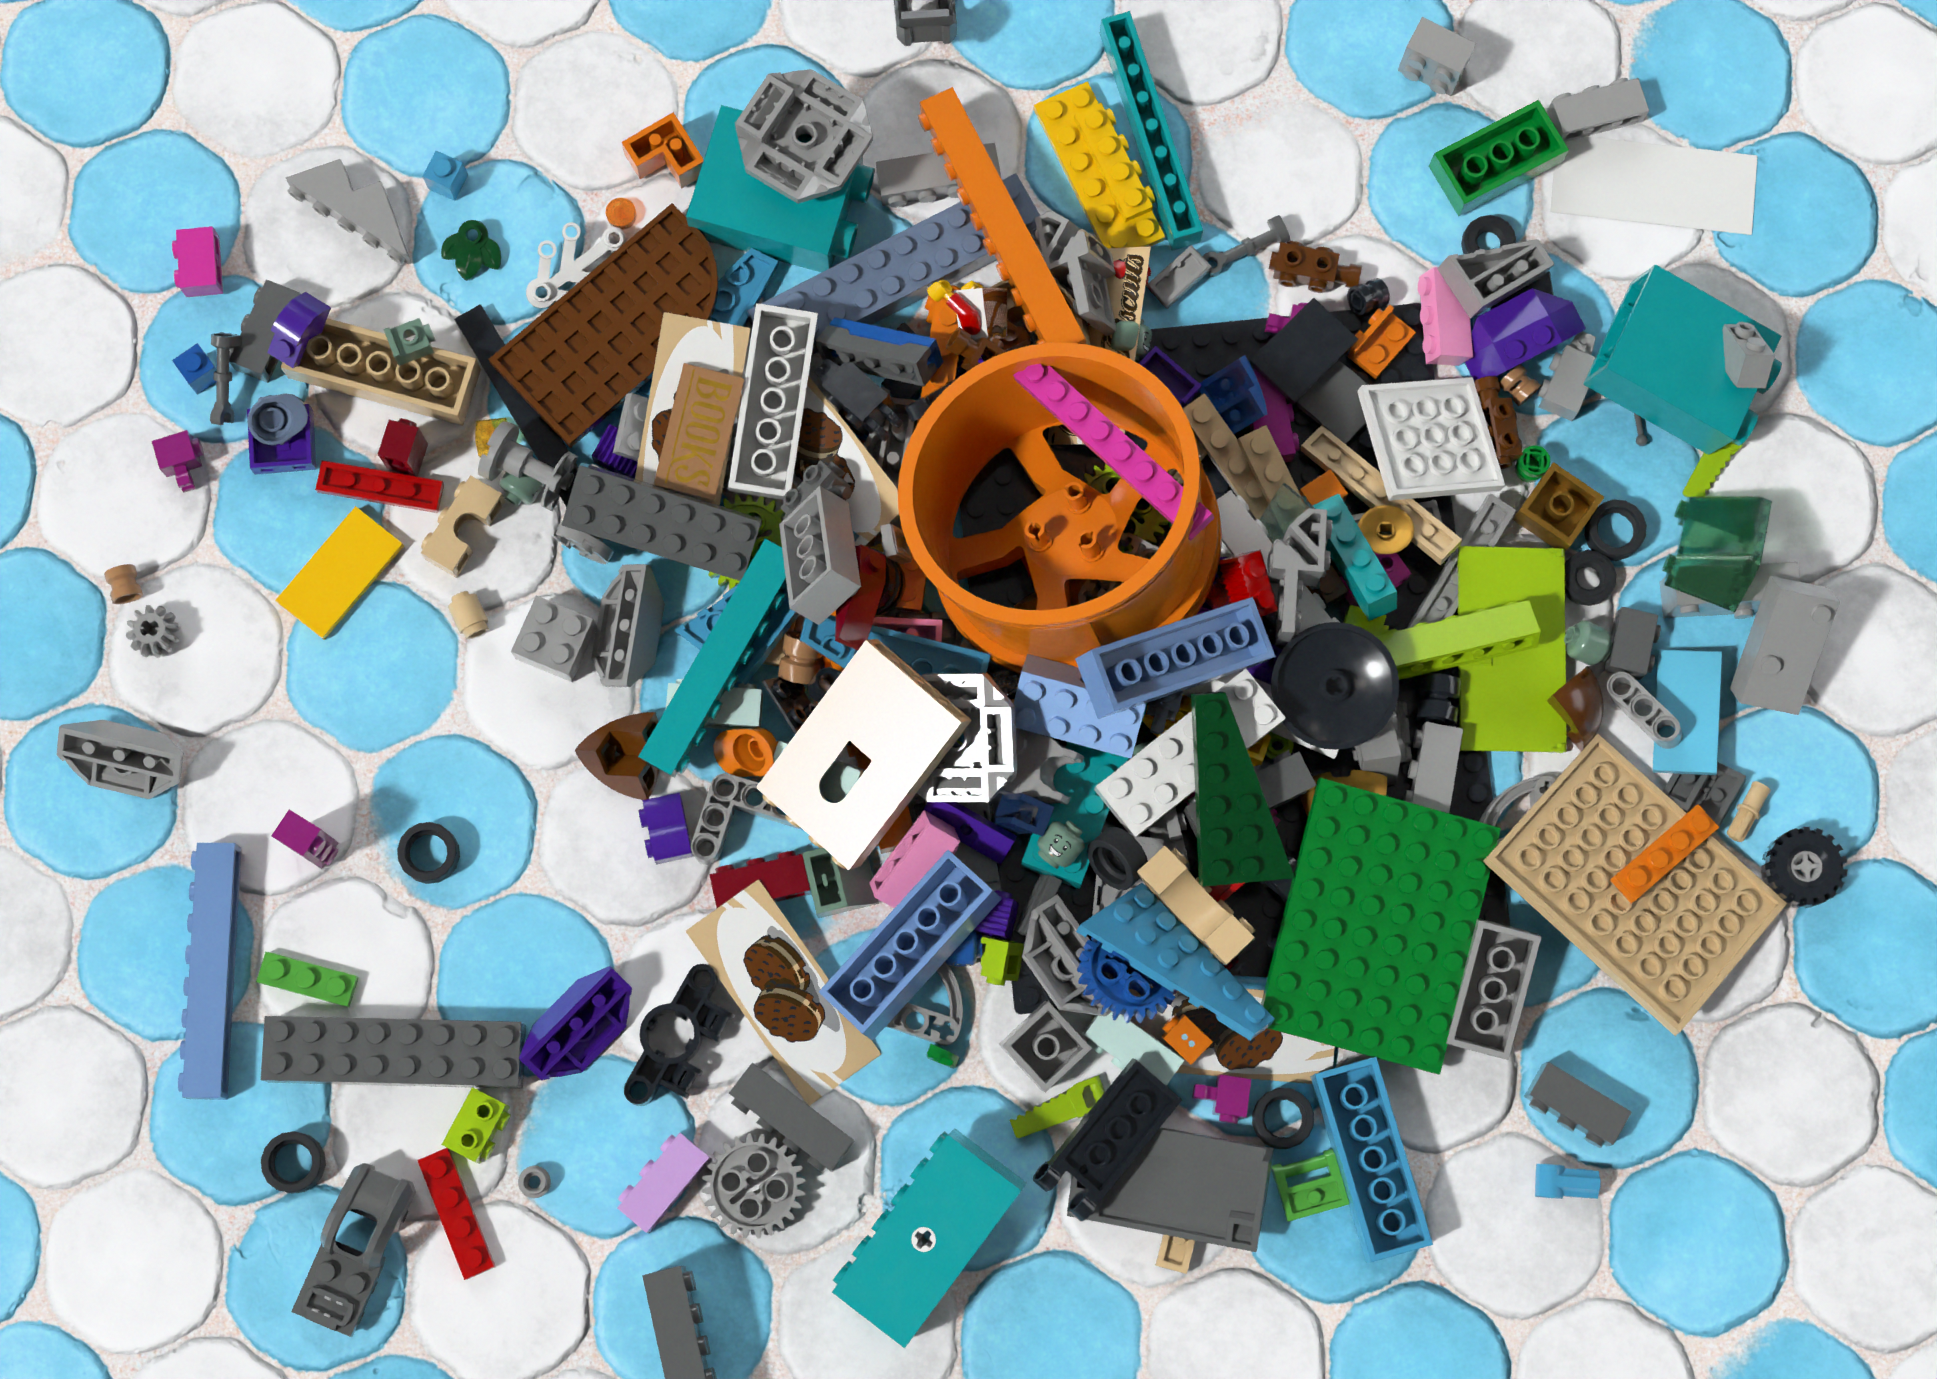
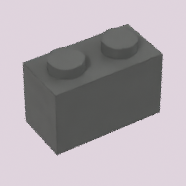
M1621 607L1615 613L1610 637L1613 645L1611 653L1606 659L1604 672L1611 674L1625 672L1637 680H1641L1647 672L1651 673L1655 661V655L1651 654L1652 645L1657 643L1661 631V625H1657L1658 615Z

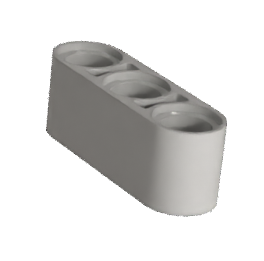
M1625 672L1613 674L1607 682V689L1612 701L1660 747L1671 749L1679 745L1683 735L1678 720L1630 674ZM1624 683L1631 686L1629 692L1625 695L1614 693L1615 688L1620 684ZM1646 704L1653 707L1652 712L1647 716H1639L1636 713L1637 709L1642 705ZM1664 726L1675 728V733L1671 737L1664 738L1659 735L1660 729Z

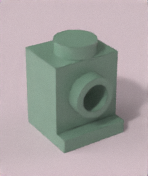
M420 318L391 329L389 327L383 329L393 356L399 366L434 353L430 343L436 341L429 323L423 325ZM415 335L412 341L405 340V338Z

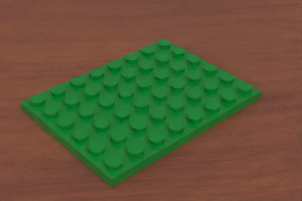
M1318 778L1294 871L1295 878L1292 879L1261 1005L1275 1018L1267 1029L1440 1075L1460 985L1491 870L1483 860L1497 846L1501 828L1328 779Z

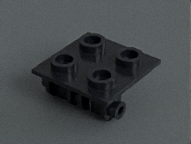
M780 677L763 680L762 683L792 731L796 734L816 708L807 697L804 685L786 681Z

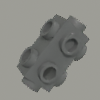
M820 460L817 465L809 466L804 472V480L796 489H790L784 495V504L780 507L786 513L783 519L792 513L819 486L842 499H849L852 495L851 486L842 478L845 472L832 461L826 465Z

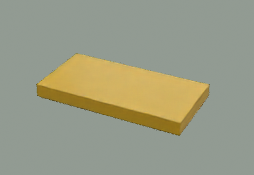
M355 506L275 601L325 640L401 551L404 545Z

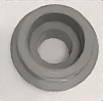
M539 1166L527 1167L521 1172L518 1179L520 1191L529 1198L542 1197L548 1192L551 1185L548 1172ZM533 1176L540 1178L541 1182L537 1188H532L529 1185V1180Z

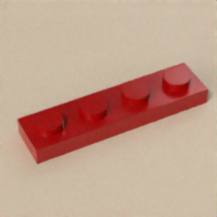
M322 460L315 490L317 493L438 513L444 483L434 479Z
M445 1148L417 1160L464 1280L495 1268V1263L450 1149Z

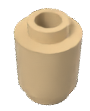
M463 591L451 598L452 603L448 605V609L460 634H464L466 639H472L489 630L486 624L489 620L476 594H469L468 591Z

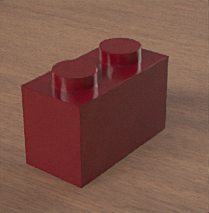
M399 418L398 422L389 419L378 456L389 471L418 477L428 442L415 422Z

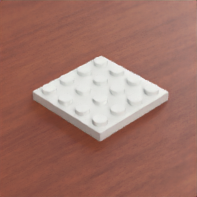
M1473 377L1361 385L1357 393L1389 501L1501 491L1505 486Z

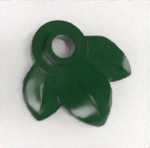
M468 220L460 226L458 233L445 239L441 249V258L446 260L455 259L458 273L467 281L477 274L482 264L491 269L498 270L501 265V250L499 245L489 238L488 230L482 222ZM471 229H475L478 232V237L474 241H470L467 236Z

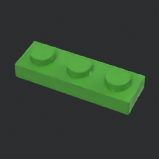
M265 952L256 982L350 1008L359 977Z

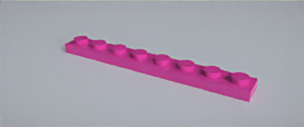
M1034 364L1013 375L1015 380L1169 522L1174 523L1183 493V486L1052 367ZM1200 502L1198 503V508L1196 507L1192 520L1194 523L1188 537L1190 541L1214 519L1213 514Z

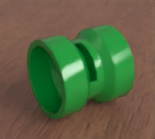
M1537 445L1529 446L1524 449L1523 455L1516 460L1514 468L1519 479L1532 483L1540 480L1549 468L1551 461L1550 455L1543 447Z

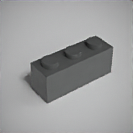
M267 279L263 287L257 289L253 299L254 306L250 314L245 315L241 323L242 332L240 335H242V345L230 348L229 363L235 370L264 382H269L279 361L267 353L275 334L271 331V328L283 308L293 298L300 295V292Z
M1549 1062L1541 1065L1524 1095L1525 1098L1531 1101L1529 1103L1530 1107L1545 1115L1547 1111L1558 1117V1124L1570 1131H1574L1575 1128L1586 1134L1584 1138L1586 1141L1599 1148H1602L1603 1145L1606 1147L1614 1145L1632 1113Z

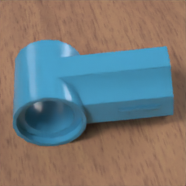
M1536 1164L1535 1197L1563 1199V1196L1598 1199L1601 1183L1599 1171L1566 1169L1563 1165Z

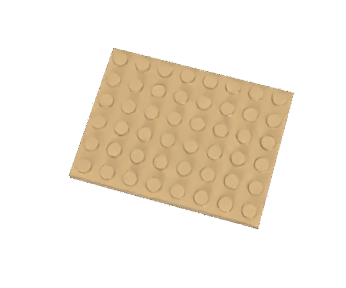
M1597 734L1483 862L1676 1036L1787 903L1710 835L1631 904L1610 879L1687 813L1605 739Z

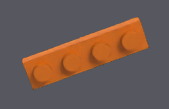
M1697 804L1612 877L1610 881L1632 904L1714 833L1719 826Z

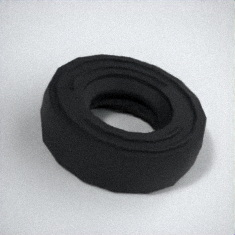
M1486 215L1480 216L1469 223L1463 232L1461 246L1463 254L1481 250L1477 240L1479 235L1485 232L1497 235L1500 240V247L1516 243L1517 241L1515 232L1507 221L1498 216Z
M1586 550L1575 553L1565 562L1566 596L1579 605L1592 606L1602 603L1612 594L1616 586L1617 574L1614 565L1605 555L1597 551ZM1591 567L1598 572L1600 582L1596 588L1585 589L1580 586L1577 581V573L1581 568Z

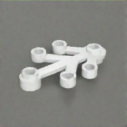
M569 222L565 224L562 229L564 243L560 272L550 279L551 258L556 254V246L549 240L541 242L538 246V254L540 256L538 275L536 279L528 284L526 289V297L529 303L536 308H547L554 301L559 300L568 292L559 290V287L566 282H580L590 273L582 271L606 252H615L626 242L624 231L618 227L607 228L603 232L599 243L574 260L576 240L579 238L581 230L576 223ZM568 227H574L577 235L572 238L568 237L565 230ZM612 233L617 234L620 238L619 243H610L608 236ZM550 245L553 253L546 256L542 253L541 247ZM537 288H545L547 296L545 298L537 297Z

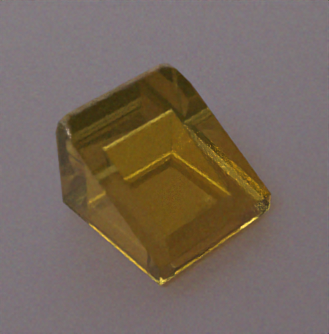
M506 418L476 421L475 443L479 457L482 454L487 456L490 448L487 443L498 425L503 421H507Z

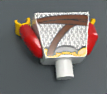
M940 280L928 287L927 292L934 301L939 302L945 297L947 300L946 305L957 314L958 328L960 327L971 334L970 338L974 341L983 337L987 339L988 336L997 339L1006 338L1007 289L984 288L979 283L969 281L961 287V290H954L953 294L951 292L952 287L946 280Z

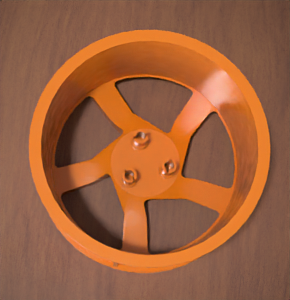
M1078 343L1029 345L994 356L960 376L935 399L917 424L903 456L898 482V510L907 545L923 573L937 588L940 600L960 634L976 650L990 654L991 661L1010 671L1021 674L1027 654L1078 667L1075 658L1092 649L1196 616L1211 590L1221 555V517L1217 499L1199 457L1193 430L1184 410L1171 391L1154 374L1126 356L1108 349ZM1034 364L1052 367L1114 425L1146 440L1147 447L1144 452L1166 472L1170 469H1176L1184 481L1180 506L1167 537L1151 559L1123 553L1118 549L1121 535L1142 496L1122 478L1110 493L1102 494L1063 470L1043 436V431L1046 428L1062 425V423L1015 380L1013 376L1015 373L1023 371L1027 366ZM1005 448H1009L1043 496L1019 513L1002 529L963 538H955L953 536V527L956 514L969 485L980 470L996 454ZM1200 502L1213 514L1214 519L1190 541L1188 537L1194 523L1192 520L1196 507L1198 508V503ZM1025 556L1038 598L1036 610H1022L993 604L961 588L958 580L1008 566ZM1069 579L1124 582L1098 598L1071 606Z

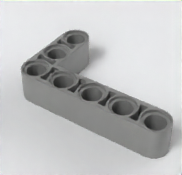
M722 773L717 775L711 782L691 842V851L699 863L703 865L714 864L721 855L735 810L800 830L803 829L789 823L785 818L786 815L779 814L777 807L771 806L765 800L758 806H751L747 803L749 794L760 792L756 788L759 783ZM722 783H731L734 786V791L730 796L722 797L718 795L717 789ZM714 812H720L724 815L723 823L716 827L707 823L709 815ZM706 841L713 843L715 847L711 855L701 856L698 854V847L701 843Z

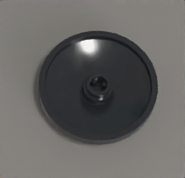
M1329 622L1303 630L1286 644L1273 668L1271 694L1273 703L1286 718L1282 721L1283 724L1296 737L1319 748L1347 749L1370 740L1388 723L1398 701L1399 676L1392 655L1376 636L1352 624Z

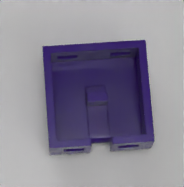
M1156 346L1139 363L1154 374L1171 391L1182 408L1190 404L1201 391V384Z
M304 404L308 413L307 424L299 433L295 434L283 445L261 443L254 438L248 427L250 469L255 475L316 470L314 413L309 404ZM247 409V421H248V414H249V412H250L251 409Z

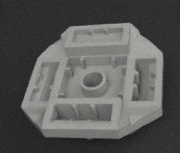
M812 69L783 74L781 72L768 74L735 122L746 173L798 204L841 190L873 141V134L864 100ZM803 134L813 137L807 143H802L797 139Z
M988 673L923 674L922 678L972 721L963 731V744L961 745L957 741L953 744L917 793L927 802L992 801L1017 771L1015 705Z

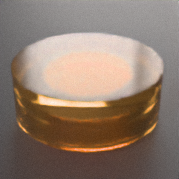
M615 198L606 207V218L612 227L624 230L630 228L635 223L637 213L634 204L630 200Z

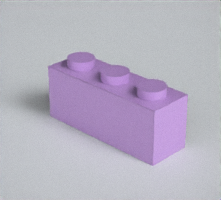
M681 1133L677 1137L670 1135L660 1147V1150L663 1152L656 1162L652 1159L649 1160L639 1172L642 1179L635 1187L630 1184L618 1198L622 1203L617 1209L646 1233H650L711 1160L707 1154Z

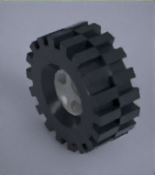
M1810 827L1792 829L1772 841L1767 847L1769 850L1763 854L1762 860L1766 861L1761 866V873L1766 872L1767 878L1763 879L1766 885L1770 884L1772 890L1787 904L1791 903L1793 908H1811L1833 898L1837 894L1836 891L1841 889L1845 883L1842 881V878L1847 876L1848 869H1843V864L1847 863L1846 856L1841 857L1839 853L1843 848L1840 844L1835 846L1832 843L1835 839L1832 835H1822L1823 830L1821 829L1810 830Z

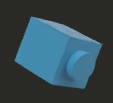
M436 150L422 177L429 190L455 201L468 177V173L463 162Z

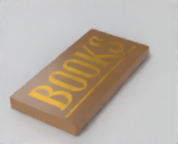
M686 363L683 364L653 485L712 500L715 499L744 378Z

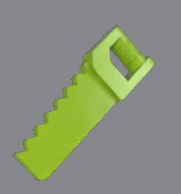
M1730 442L1709 455L1703 452L1682 494L1699 504L1701 502L1700 497L1706 495L1705 490L1711 488L1710 483L1715 482V476L1720 475V469L1725 468V462L1730 461V455H1734L1739 451L1742 445L1738 446Z
M1099 1075L1074 1084L1067 1090L1066 1094L1060 1093L1058 1099L1051 1098L1050 1103L1043 1102L1041 1107L1035 1106L1033 1111L1027 1110L1025 1116L1018 1115L1016 1120L1010 1119L1009 1121L1016 1138L1028 1136L1073 1118H1081L1085 1113L1087 1114L1092 1107L1087 1108L1082 1095L1084 1088L1090 1086L1095 1102L1105 1093Z

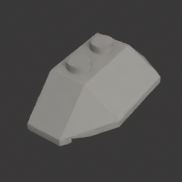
M647 564L622 565L618 571L619 575L611 582L601 598L591 658L601 678V684L605 687H631L655 665L665 604L651 566Z
M108 720L62 724L59 727L57 756L62 761L65 760L71 769L90 786L151 799L181 781L184 753L163 733Z
M1057 894L1031 912L1022 958L1059 1010L1107 1016L1113 1011L1108 1010L1102 1015L1101 1009L1103 1005L1099 1003L1091 1006L1090 1004L1094 998L1093 994L1083 995L1088 985L1078 983L1079 978L1083 975V973L1077 972V967L1082 962L1078 958L1081 952L1085 951L1083 947L1089 938L1087 936L1085 938L1076 932L1080 925ZM1102 972L1106 978L1114 979L1110 973Z

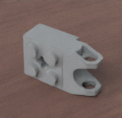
M1016 728L1017 771L999 793H1023L1046 804H1068L1070 797L1058 792L1054 787V774L1062 765L1082 763L1084 756L1069 750L1066 746L1050 737Z

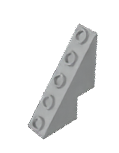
M341 159L286 177L290 186L287 192L293 198L300 202H303L304 199L313 204L312 208L317 213L326 218L329 215L338 220L337 224L347 232L353 233L355 230L363 235V241L375 249L379 246L388 251L387 255L401 265L403 262L411 264L390 201L381 181L353 190Z

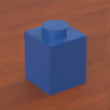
M198 343L172 360L197 395L217 382L213 380L214 372L217 369Z

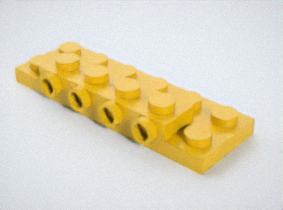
M1088 81L1034 104L1033 110L1098 241L1107 248L1151 247L1164 241L1165 235L1152 211V203H1155L1154 194L1149 186L1143 187L1139 177H1142L1141 168L1136 160L1130 161L1126 153L1129 151L1128 142L1123 134L1117 135L1113 127L1116 125V119L1110 108L1104 109L1102 103H1098Z

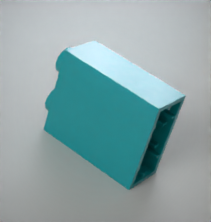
M721 105L686 214L688 226L697 228L708 242L745 252L753 248L777 261L821 273L832 267L835 256L849 259L855 244L858 224L846 221L852 200L866 204L872 188L875 168L863 165L862 157L841 190L798 204L746 173L735 122L743 110ZM803 134L799 136L797 140L802 143H807L811 141L813 137L808 134Z
M1655 264L1630 283L1583 385L1709 455L1730 442L1740 446L1748 439L1758 420V414L1749 409L1756 392L1764 394L1770 389L1782 367V363L1774 358L1766 388L1736 387L1725 370L1724 324L1746 322L1754 325L1773 353L1782 336Z

